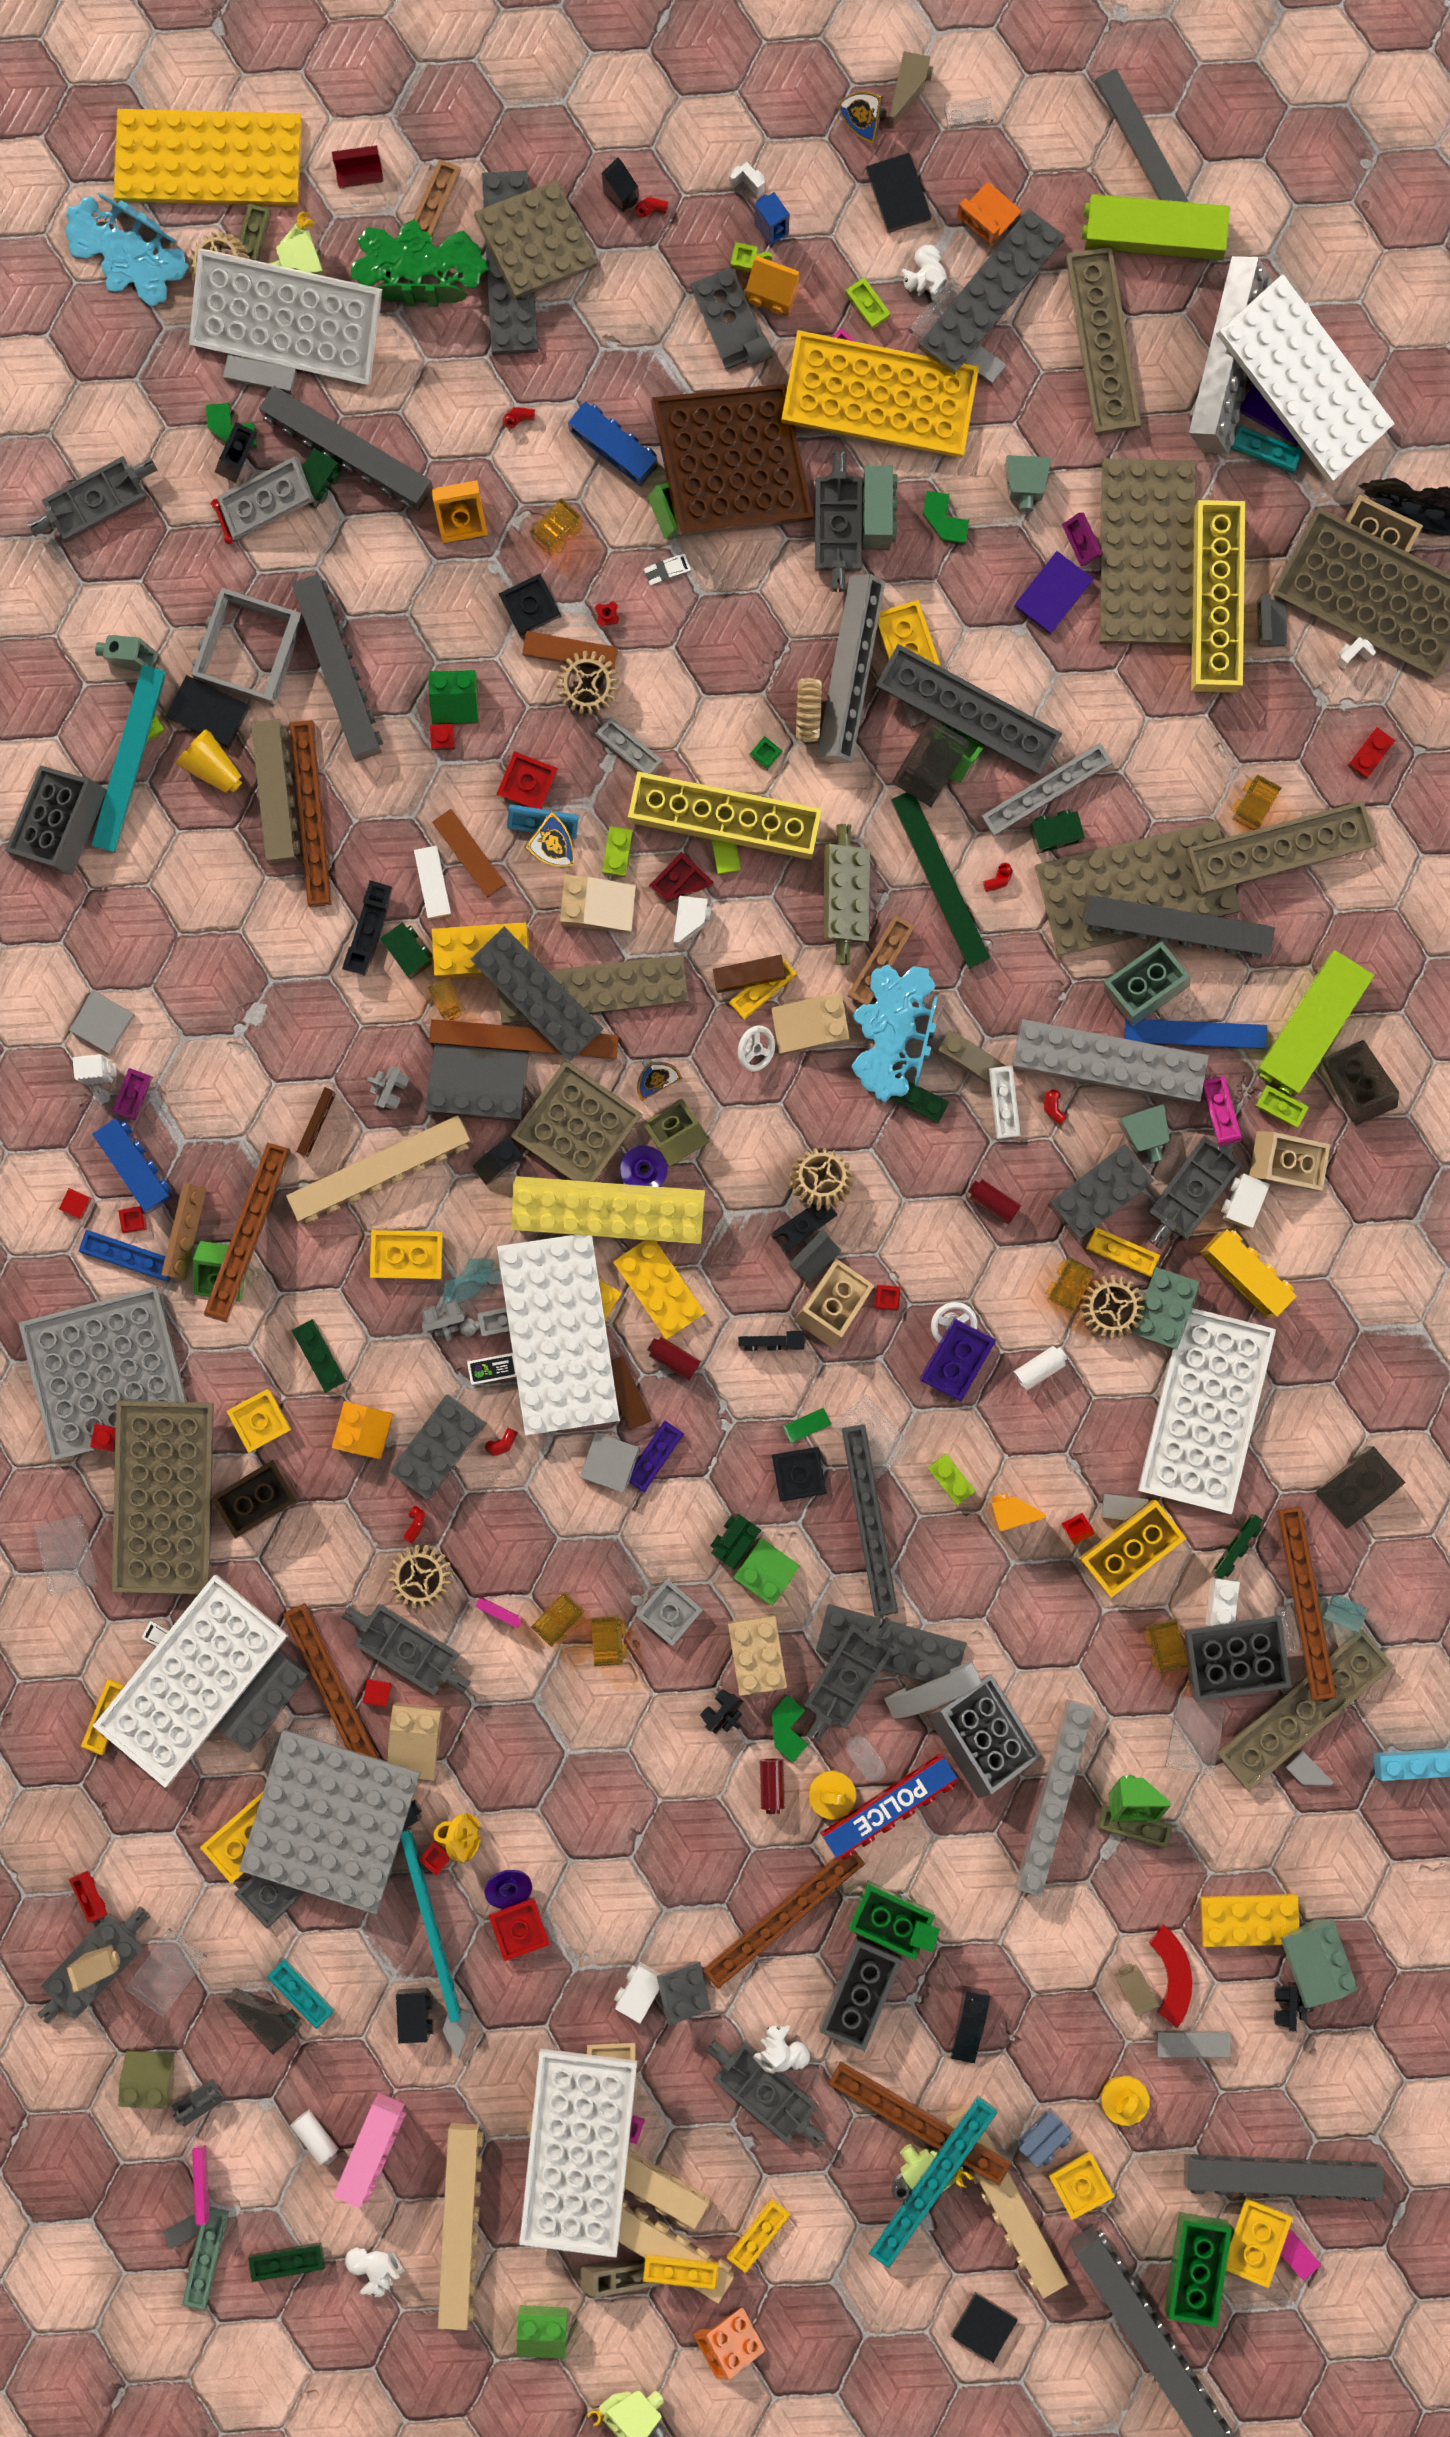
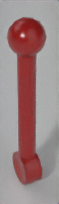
M213 499L211 506L216 510L225 536L224 542L231 544L233 538L228 533L220 510L221 506L218 499Z

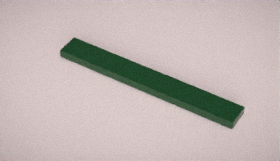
M913 790L892 798L891 803L968 969L990 960V956Z

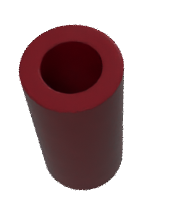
M983 1179L980 1182L975 1180L968 1190L971 1194L970 1200L1008 1225L1021 1207L1019 1203Z
M662 1336L659 1340L654 1338L647 1349L651 1352L649 1354L650 1358L690 1381L701 1363L699 1359Z
M780 1758L760 1759L761 1809L766 1810V1814H780V1810L785 1809L784 1760Z

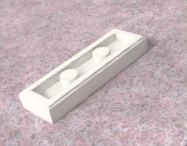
M437 845L414 850L428 919L452 915Z
M1013 1066L988 1068L996 1138L1021 1136Z

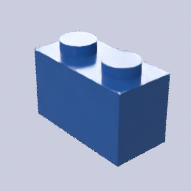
M775 192L770 195H763L755 204L754 225L768 245L772 246L789 235L790 220L789 212Z

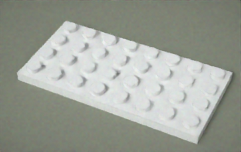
M200 248L198 249L189 345L369 385L372 375L382 289Z
M1283 274L1216 333L1328 483L1334 481L1395 424Z
M569 1235L497 1246L525 1435L620 1421L592 1236Z
M1192 1309L1178 1350L1172 1348L1138 1491L1232 1514L1276 1329Z
M214 1575L93 1727L166 1788L289 1635L222 1578Z
M540 2049L519 2245L617 2257L638 2061Z

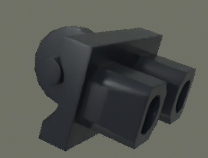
M722 1689L715 1697L722 1705L719 1711L716 1713L708 1706L700 1714L707 1724L705 1727L715 1734L721 1728L726 1732L732 1726L738 1730L741 1728V1724L737 1720L743 1714L737 1709L744 1701L739 1696Z
M1288 1982L1287 1986L1274 1987L1275 2002H1287V2010H1274L1275 2025L1287 2027L1289 2031L1297 2032V2011H1299L1300 2020H1307V2012L1314 2011V2006L1305 2008L1301 1995L1300 2001L1297 2003V1986H1295V1982Z

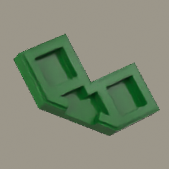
M230 404L206 405L209 431L226 443L234 427L231 421ZM254 423L241 424L256 431ZM256 437L254 439L251 449L257 448Z
M927 491L923 517L930 523L942 542L965 545L969 520L946 517L950 494Z
M786 1694L772 1711L774 1746L790 1761L794 1762L808 1745L803 1738L791 1729L805 1709Z

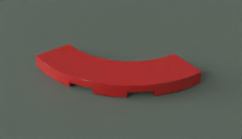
M1163 1924L1149 1941V1944L1160 1955L1167 1972L1168 1984L1166 1994L1157 2012L1178 2028L1190 2004L1193 1984L1192 1972L1183 1946L1172 1931Z

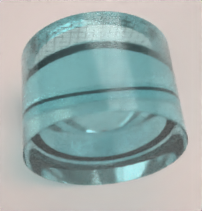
M1333 1594L1323 1618L1351 1631L1360 1633L1369 1608Z

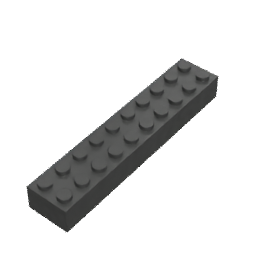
M1092 2224L1071 2238L1069 2242L1074 2255L1192 2437H1235L1229 2424L1219 2413L1214 2401L1204 2390L1205 2388L1197 2375H1194L1188 2361L1183 2354L1181 2355L1175 2341L1165 2330L1162 2321L1156 2312H1153L1147 2298L1142 2291L1140 2292L1134 2278L1129 2271H1126L1115 2250L1111 2252L1112 2247L1102 2229L1097 2231Z

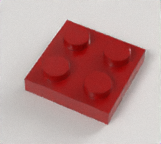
M514 751L497 791V796L524 807L542 809L558 768Z
M534 1897L488 1915L504 1962L550 1945V1940Z

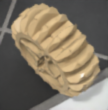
M220 231L217 235L211 232L210 238L203 236L202 243L196 242L198 246L196 250L191 249L194 257L188 258L191 264L188 269L192 274V280L195 282L198 249L200 248L223 253L222 249L232 250L233 256L250 259V257L247 255V248L232 234L228 233L226 235Z
M583 651V659H580L579 655L575 653L574 658L576 661L574 663L571 659H566V662L570 665L568 669L563 665L560 666V669L565 671V675L557 674V678L562 679L563 683L556 684V687L564 688V691L558 695L559 697L566 695L568 697L564 700L563 704L568 705L570 702H573L570 708L572 711H575L577 706H580L579 714L581 715L584 714L585 708H588L589 715H593L594 707H596L598 713H601L600 705L602 703L606 708L610 707L606 702L607 698L612 701L616 699L610 695L611 691L619 692L617 687H612L613 683L620 682L618 678H612V675H615L617 670H608L613 663L608 661L604 665L603 662L606 658L604 655H601L599 660H596L597 653L594 651L591 654V658H588L587 651ZM594 664L600 668L591 674H585L579 666ZM572 672H574L579 679V683L571 693L569 680ZM605 673L607 686L602 695L597 688V682ZM580 674H582L585 678L587 677V679H590V677L593 678L591 684L593 685V688L596 692H594L592 689H589L588 687H586V689H583L582 686L585 683ZM585 692H590L597 700L584 703L576 698Z
M806 678L800 679L798 682L796 738L799 741H817L820 736L822 683L819 679Z
M815 1148L813 1149V1155L806 1151L804 1158L799 1156L797 1158L798 1164L794 1163L792 1165L793 1172L790 1173L789 1177L792 1180L790 1187L794 1189V1196H800V1204L808 1201V1209L813 1204L816 1205L817 1211L820 1210L821 1205H824L827 1211L830 1209V1204L837 1208L839 1201H846V1195L851 1193L852 1189L850 1187L853 1186L854 1182L851 1178L853 1177V1171L848 1170L850 1167L849 1162L843 1163V1155L835 1157V1150L831 1154H827L826 1148L822 1150V1153H819ZM831 1168L838 1174L840 1181L830 1173ZM825 1173V1179L823 1181H820L818 1185V1179H820V1177H823ZM803 1178H806L807 1182L813 1185L812 1190L806 1186Z
M1111 1275L1108 1283L1106 1277L1102 1276L1100 1278L1102 1285L1094 1280L1092 1285L1095 1289L1089 1286L1085 1288L1090 1296H1081L1082 1300L1087 1301V1304L1079 1305V1308L1087 1309V1313H1082L1081 1318L1089 1317L1090 1320L1085 1322V1326H1090L1093 1323L1095 1326L1091 1332L1096 1333L1098 1329H1101L1099 1334L1101 1338H1104L1106 1332H1108L1109 1339H1114L1115 1332L1119 1338H1123L1122 1330L1124 1329L1127 1334H1131L1132 1330L1129 1325L1135 1328L1139 1326L1134 1321V1318L1140 1320L1143 1318L1141 1314L1137 1313V1310H1144V1306H1137V1302L1142 1301L1143 1297L1135 1298L1134 1294L1138 1293L1139 1289L1135 1288L1131 1291L1129 1289L1133 1284L1131 1281L1127 1282L1124 1286V1277H1120L1116 1283L1115 1275ZM1110 1288L1122 1291L1128 1299H1116L1113 1292L1111 1293ZM1103 1290L1104 1302L1102 1306L1093 1309L1095 1297ZM1109 1301H1111L1112 1304L1116 1305L1120 1303L1123 1304L1122 1306H1118L1117 1309H1114L1116 1311L1114 1314L1112 1310L1101 1311V1309L1107 1308L1106 1306L1110 1305L1108 1303ZM1130 1306L1129 1316L1121 1324L1120 1312L1124 1307ZM1096 1315H1107L1110 1321L1113 1322L1114 1327L1102 1324Z
M415 1545V1553L412 1552L410 1547H407L405 1549L407 1556L402 1552L397 1554L401 1562L398 1560L392 1561V1564L397 1569H389L388 1571L390 1574H395V1578H389L388 1583L396 1582V1586L392 1587L390 1591L395 1592L399 1590L400 1593L395 1599L399 1600L404 1596V1606L413 1601L412 1609L417 1608L418 1602H420L422 1610L426 1609V1601H428L431 1607H434L435 1601L433 1598H436L439 1602L443 1601V1597L439 1593L442 1592L447 1595L449 1590L444 1585H452L453 1583L451 1580H446V1576H452L453 1572H445L444 1569L451 1564L450 1562L441 1563L446 1556L442 1554L437 1558V1548H434L430 1554L428 1553L429 1545L424 1546L423 1552H421L420 1545ZM416 1557L429 1559L436 1566L425 1569L420 1565ZM409 1561L412 1574L410 1578L402 1581L403 1568ZM417 1571H419L420 1574L431 1572V1574L427 1575L426 1578L423 1579L425 1580L424 1583H422L420 1580L410 1582V1580L414 1579L415 1576H417ZM439 1573V1584L436 1590L431 1593L429 1579L431 1576ZM416 1585L425 1596H415L409 1593L406 1587Z

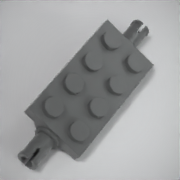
M838 451L832 452V472L826 477H816L815 571H831L832 592H837V583H839V592L846 590L845 571H861L862 477L848 475L846 472L847 453L841 451L840 461L838 460Z
M122 456L42 499L47 510L45 511L46 514L27 524L35 537L52 527L54 529L57 528L66 543L147 499L139 485L140 479L158 470L151 457L132 467L128 465L126 459Z
M1205 1136L1201 1138L1148 1211L1161 1224L1149 1239L1150 1243H1156L1155 1246L1162 1249V1246L1172 1233H1177L1185 1240L1189 1239L1241 1167L1242 1163L1232 1155V1150L1238 1142L1218 1146V1143L1212 1142Z
M381 1603L378 1604L371 1616H365L350 1605L342 1615V1619L359 1628L360 1634L353 1644L354 1646L429 1693L435 1695L440 1686L446 1683L461 1692V1694H464L467 1689L466 1687L471 1683L470 1680L453 1671V1665L461 1653Z
M877 1615L869 1631L851 1623L806 1699L804 1706L816 1713V1720L807 1732V1736L810 1739L815 1737V1742L819 1743L828 1726H832V1724H838L845 1729L848 1727L894 1650V1646L881 1639L887 1627L891 1624L889 1618L885 1617L883 1619L884 1615Z
M139 1906L127 1921L120 1922L111 1913L107 1915L45 1980L41 1987L52 1999L38 2012L40 2019L49 2012L43 2022L49 2024L62 2009L75 2020L144 1948L136 1938V1931L151 1916L146 1912L139 1918L145 1911L143 1907ZM112 1945L114 1951H117L120 1957L119 1969L115 1973L74 1992L67 1968L83 1954Z
M716 2039L711 2043V2046H708L705 2052L721 2064V2069L713 2077V2080L780 2139L788 2144L793 2136L801 2134L815 2148L821 2145L820 2141L823 2143L826 2135L810 2123V2117L818 2108V2104L782 2072L771 2074L764 2071L753 2058L754 2054L759 2052L744 2040L734 2053L728 2052Z

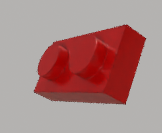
M1376 727L1347 766L1367 779L1394 744L1395 740Z
M88 1870L68 1879L88 1923L108 1915L105 1903L100 1898L95 1887V1881L90 1876Z

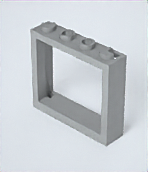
M221 588L220 594L213 601V607H215L212 616L209 615L206 621L205 628L207 631L205 637H201L199 641L198 657L192 661L191 675L194 679L204 684L275 706L305 621L304 617L299 612ZM230 603L288 621L264 693L206 675Z

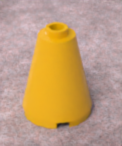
M207 729L190 744L191 746L187 751L185 750L176 761L180 768L225 793L229 791L234 793L242 784L240 781L242 775Z

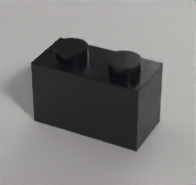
M428 1988L399 1989L396 1993L398 2044L428 2042L430 2034L434 2033L433 2019H429V2010H432V1995H428Z

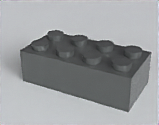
M1124 1144L1050 1201L1048 1206L1074 1239L1078 1241L1153 1183L1154 1179L1127 1145Z
M446 1394L390 1470V1473L427 1500L432 1499L487 1422L454 1397Z
M856 1936L820 2022V2033L865 2052L902 1962L901 1955Z

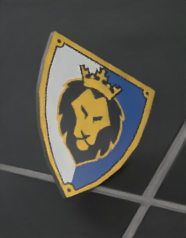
M868 91L855 92L845 97L838 104L841 115L856 136L875 144L879 118H884L887 114L886 109L881 108L883 96Z
M551 811L524 848L540 862L558 867L574 865V850L571 837L561 820Z
M646 1058L642 1061L644 1069L637 1082V1092L641 1101L679 1081L682 1079V1076L674 1065L660 1061L653 1062L650 1058Z

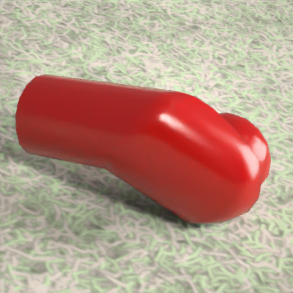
M646 197L636 205L635 212L641 218L648 216L654 211L667 213L669 201Z
M512 408L503 417L504 426L511 429L522 420L534 421L535 409Z
M1001 863L995 878L983 881L985 892L1001 889L1008 885L1013 874L1009 863Z
M1052 1089L1044 1096V1111L1060 1125L1067 1116L1058 1109L1059 1099L1061 1098L1060 1092Z
M507 1427L501 1440L495 1442L490 1440L486 1443V1452L492 1456L509 1452L518 1432Z
M413 1506L408 1513L409 1517L414 1520L403 1535V1538L409 1543L414 1542L423 1528L425 1511L419 1509L418 1506Z

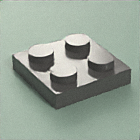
M692 1962L657 1976L667 2024L673 2025L711 2010L701 1962Z

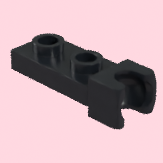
M813 1204L812 1207L806 1208L775 1230L771 1236L774 1239L779 1236L787 1238L788 1242L782 1248V1252L786 1253L834 1219L837 1213L831 1205L828 1211L824 1205H821L820 1210L817 1211L816 1205Z
M787 1331L786 1336H738V1347H743V1351H758V1346H767V1351L781 1350V1346H786V1350H804V1331Z

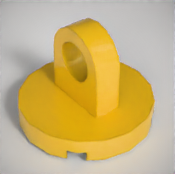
M835 1770L824 1771L812 1781L808 1792L809 1802L813 1810L821 1817L830 1820L840 1819L849 1814L856 1801V1789L851 1779L844 1773Z
M461 1813L452 1822L445 1821L439 1824L434 1831V1839L440 1846L446 1848L450 1859L455 1862L464 1863L465 1860L469 1861L473 1858L478 1850L481 1841L478 1829H481V1825L476 1816ZM448 1831L446 1838H442L443 1834Z
M1130 2075L1116 2076L1104 2085L1101 2093V2104L1106 2116L1112 2122L1121 2126H1131L1140 2122L1146 2116L1150 2106V2096L1145 2085L1139 2079Z

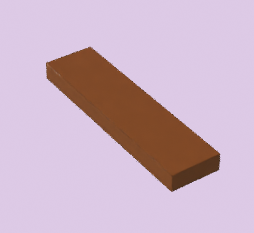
M526 631L522 655L567 663L566 659L569 658L574 663L576 661L574 658L575 653L579 655L580 659H583V651H587L588 658H591V654L594 651L597 653L596 660H599L600 656L604 655L606 657L603 662L604 665L608 661L613 663L608 668L610 671L615 669L618 647ZM583 664V665H581V666H584V667L595 668V669H599V668H600L599 666L594 665V664Z
M449 809L432 822L487 898L506 885L452 809Z

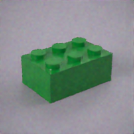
M867 1880L848 1922V1929L916 1960L920 1948L909 1945L916 1920L932 1924L935 1914L933 1910Z

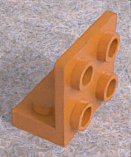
M986 182L970 201L966 198L963 199L959 204L957 217L992 246L1021 214V209L992 184Z
M738 2308L714 2328L699 2329L693 2334L716 2379L730 2380L765 2351L744 2308Z

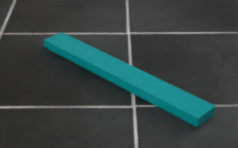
M142 665L91 846L116 853L167 672Z
M407 1828L402 1832L401 1841L450 2022L453 2023L460 2020L462 2016L424 1872L419 1861L412 1829Z
M979 2096L975 2098L909 2193V2197L904 2200L869 2250V2255L887 2268H890L998 2113V2109Z

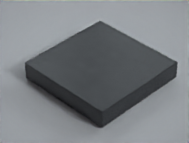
M541 574L499 593V597L519 636L526 634V631H532L561 617V613Z
M819 1447L772 1454L780 1502L827 1494Z
M975 2292L954 2327L951 2337L993 2363L1016 2325L1018 2318Z

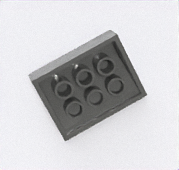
M40 765L5 851L72 876L107 789L90 779Z
M435 1044L428 1083L426 1112L436 1115H459L460 1117L521 1122L523 1119L529 1052Z
M1281 1615L1185 1630L1188 1679L1191 1697L1196 1702L1292 1687Z
M279 1648L219 1722L217 1727L228 1738L249 1753L255 1748L311 1674L310 1671Z
M992 1674L981 1679L982 1683L971 1691L939 1706L927 1715L977 1798L992 1795L1042 1757Z

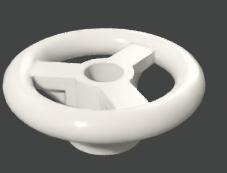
M758 1025L751 1027L743 1034L738 1045V1059L744 1069L756 1072L769 1064L775 1051V1040L772 1032L767 1027ZM760 1033L766 1036L768 1049L763 1048L762 1043H760ZM760 1054L765 1056L760 1063L755 1065L749 1064L754 1056Z
M951 1302L941 1306L935 1312L931 1321V1331L938 1343L943 1338L939 1333L938 1323L942 1324L947 1330L955 1317L964 1323L970 1319L971 1326L976 1329L978 1328L977 1317L969 1306L959 1302ZM952 1309L965 1312L961 1316L953 1312L947 1313L944 1317L942 1316L945 1312Z

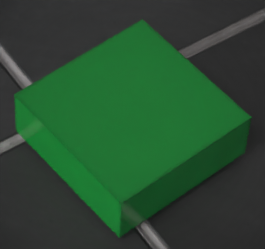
M764 736L752 750L750 756L768 770L783 750Z
M916 1920L909 1945L933 1953L940 1928Z

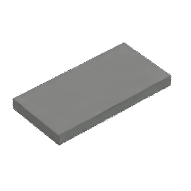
M295 456L217 497L231 536L235 541L314 501L299 458Z

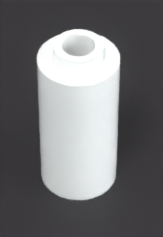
M1052 1346L1013 1371L1023 1389L1028 1391L1065 1367L1067 1357L1060 1347L1056 1349Z
M310 2110L304 2112L290 2125L319 2165L325 2163L327 2166L338 2157L336 2152L339 2148Z

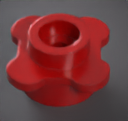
M610 602L606 605L599 603L595 606V611L598 613L597 624L599 626L616 625L619 622L620 618L616 612L618 605L615 602Z

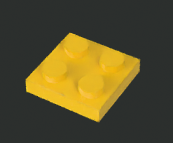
M270 1388L226 1411L248 1453L292 1430Z
M1091 2151L1048 2173L1072 2220L1114 2198Z

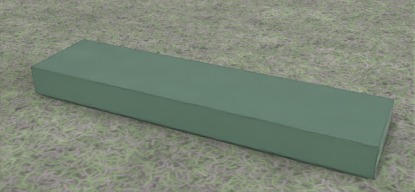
M209 2207L210 2222L200 2225L182 2301L183 2306L204 2311L207 2309L230 2211Z

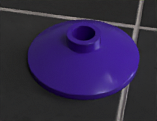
M646 1145L637 1146L629 1150L623 1157L620 1166L621 1177L627 1185L660 1187L665 1181L668 1171L667 1162L661 1152L654 1147ZM643 1165L649 1167L647 1174H642L640 1171Z
M519 1870L499 1872L486 1883L484 1889L485 1898L490 1905L496 1908L503 1909L528 1899L532 1892V1882L526 1873Z

